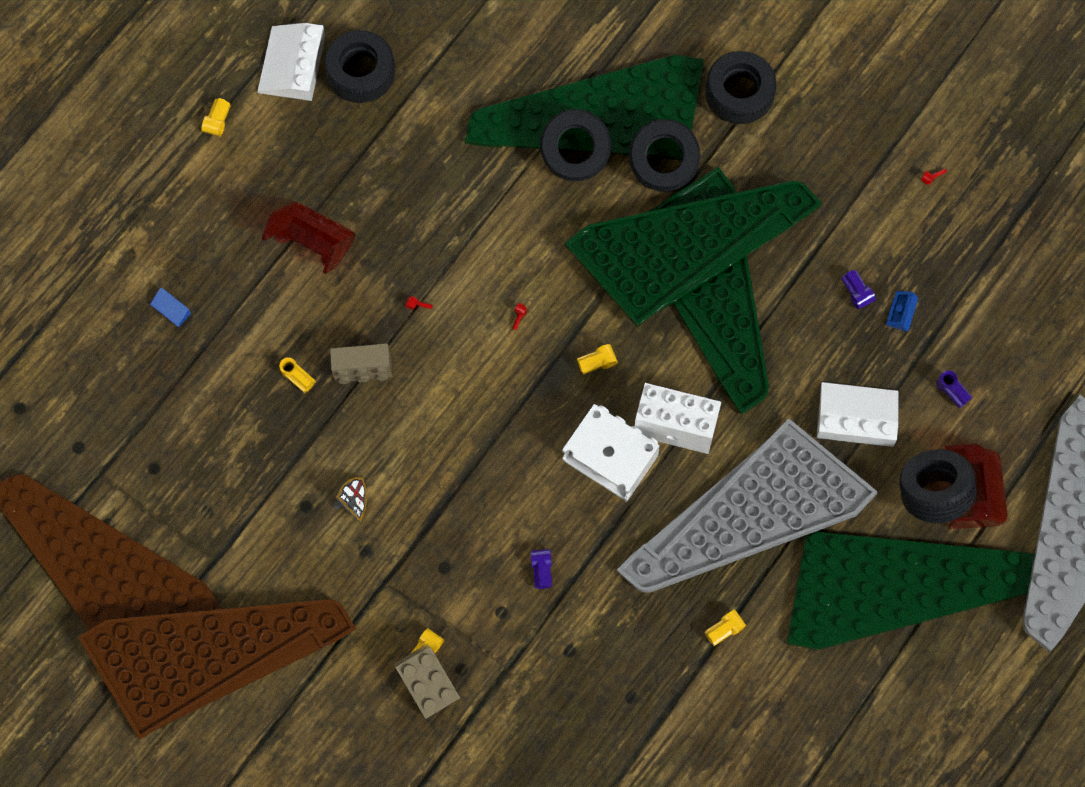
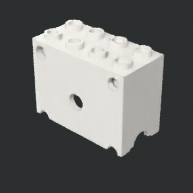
M645 383L635 419V427L641 430V434L647 438L650 436L658 442L709 454L721 402Z
M594 404L563 448L562 452L565 454L562 460L627 502L658 457L660 445H658L654 438L650 436L647 438L642 435L641 430L637 427H630L625 424V420L621 417H614L609 414V410L604 406L600 405L598 407Z

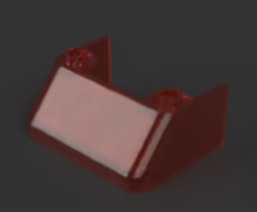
M291 202L270 214L261 239L265 241L273 236L276 241L281 243L293 240L321 255L320 261L324 266L323 273L326 274L338 267L352 245L356 234L301 203Z
M978 444L945 446L943 450H949L962 457H966L972 464H980L985 500L974 504L972 508L973 517H961L951 521L948 525L949 529L1003 525L1007 520L1008 514L999 453Z

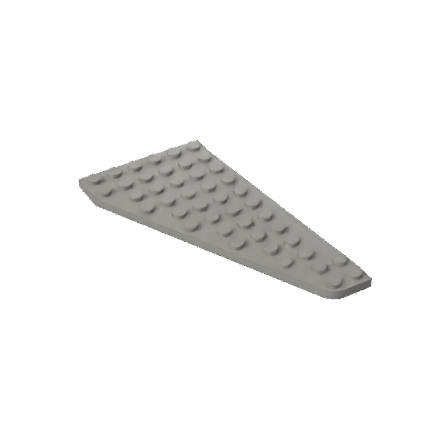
M1081 395L1078 396L1059 421L1022 621L1026 634L1049 653L1064 636L1085 603V398Z
M788 418L765 443L647 544H644L617 569V573L638 591L653 592L856 517L877 495V491Z

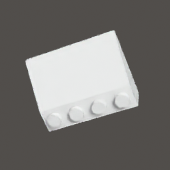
M300 23L272 26L258 93L312 101L326 36L323 25Z
M821 383L817 438L894 447L898 432V391Z

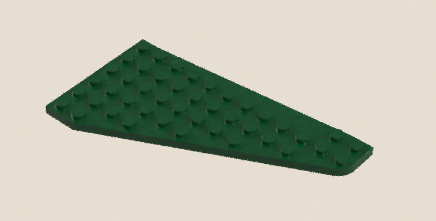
M672 55L477 109L470 116L465 144L497 148L504 146L540 149V139L543 130L555 115L570 109H581L591 112L605 124L611 138V154L629 155L632 139L640 128L657 119L676 120L687 126L692 132L704 59ZM572 128L561 135L558 149L592 152L593 140L585 130ZM661 138L649 146L647 156L681 161L682 151L675 141Z
M717 167L650 211L736 193V189L722 170ZM746 256L673 303L729 399L741 415L762 403L769 391L748 258Z
M789 181L589 224L567 240L564 246L638 328L656 313L810 216L822 206V202L805 184L798 181Z
M815 531L805 536L787 645L818 651L1027 595L1035 554Z

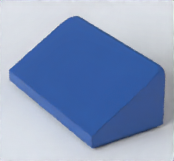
M162 287L158 290L150 304L177 327H180L191 315L190 310Z
M896 291L886 322L887 326L909 331L918 297L914 292Z

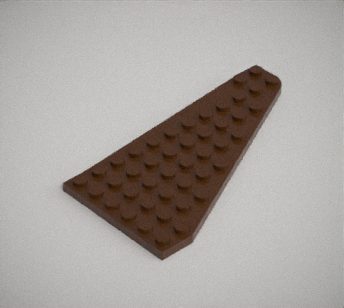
M15 474L0 482V509L89 630L101 622L110 619L221 609L207 584L32 478L23 474Z
M326 599L110 619L101 622L78 636L137 737L141 740L153 731L340 640L356 630V627L340 603Z

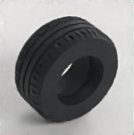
M356 30L340 35L339 38H336L330 44L324 59L325 72L331 89L342 99L349 102L364 103L380 98L381 95H384L390 89L395 78V62L389 44L378 34L370 31ZM358 56H367L377 62L376 68L364 77H352L343 71L345 64L350 59Z
M736 51L721 56L713 63L707 75L705 87L707 104L712 109V112H715V115L722 120H726V122L746 124L761 119L770 110L774 101L777 84L774 70H772V67L764 58L752 52ZM744 77L751 80L757 86L758 92L749 98L740 99L727 93L723 85L731 78Z
M581 109L566 110L555 115L545 126L540 139L541 155L546 166L556 176L568 181H584L597 175L608 162L611 153L610 134L602 120L591 112ZM572 128L585 130L593 140L591 155L580 163L566 161L560 155L558 149L561 135Z
M657 119L644 125L632 139L629 149V163L636 179L645 187L658 192L674 191L686 185L695 175L700 162V147L694 133L684 124L671 119ZM661 138L675 141L682 151L680 165L669 173L655 171L647 161L649 146Z
M929 450L914 456L905 464L899 477L900 492L905 509L915 518L925 522L946 523L954 521L968 512L976 499V481L973 467L966 458L949 450ZM937 481L953 484L942 491L923 489L926 485Z

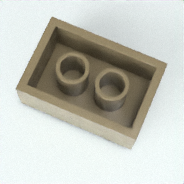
M388 344L330 349L331 370L335 382L348 384L350 381L356 380L358 382H368L369 379L383 381L392 377L391 354Z
M428 644L393 664L425 719L460 698Z

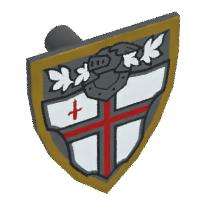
M355 477L342 484L335 497L338 501L334 502V508L340 509L345 507L361 523L367 504L366 486L363 477Z

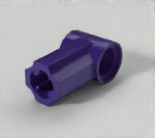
M851 270L842 276L841 280L851 294V301L856 309L859 310L876 300L873 291L864 284L856 270Z
M944 371L936 381L937 388L945 392L958 408H961L973 398L958 381L957 375L953 371ZM943 378H948L951 384L944 383Z
M550 549L531 550L535 589L551 588L550 566L552 565Z

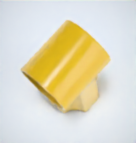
M221 98L214 100L209 115L205 116L203 120L202 132L219 137L222 135L225 119L231 106L229 102Z
M610 344L603 345L597 348L595 352L577 358L583 375L600 368L608 369L618 363Z
M284 358L280 362L279 367L283 377L289 379L303 393H306L313 387L316 381L297 365L294 359ZM287 365L294 366L290 372L284 371V368Z
M734 609L704 633L709 642L716 646L730 635L734 636L742 631L747 625Z
M427 628L420 636L417 646L411 653L428 644L435 654L442 646L444 639Z

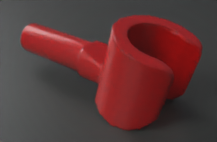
M942 169L933 175L926 171L921 180L925 184L930 185L935 178L947 173V170Z
M413 296L409 297L405 303V307L410 310H414L416 305L432 309L433 306L432 304L418 301Z
M518 303L514 309L518 316L513 325V330H517L520 320L527 313L526 306Z

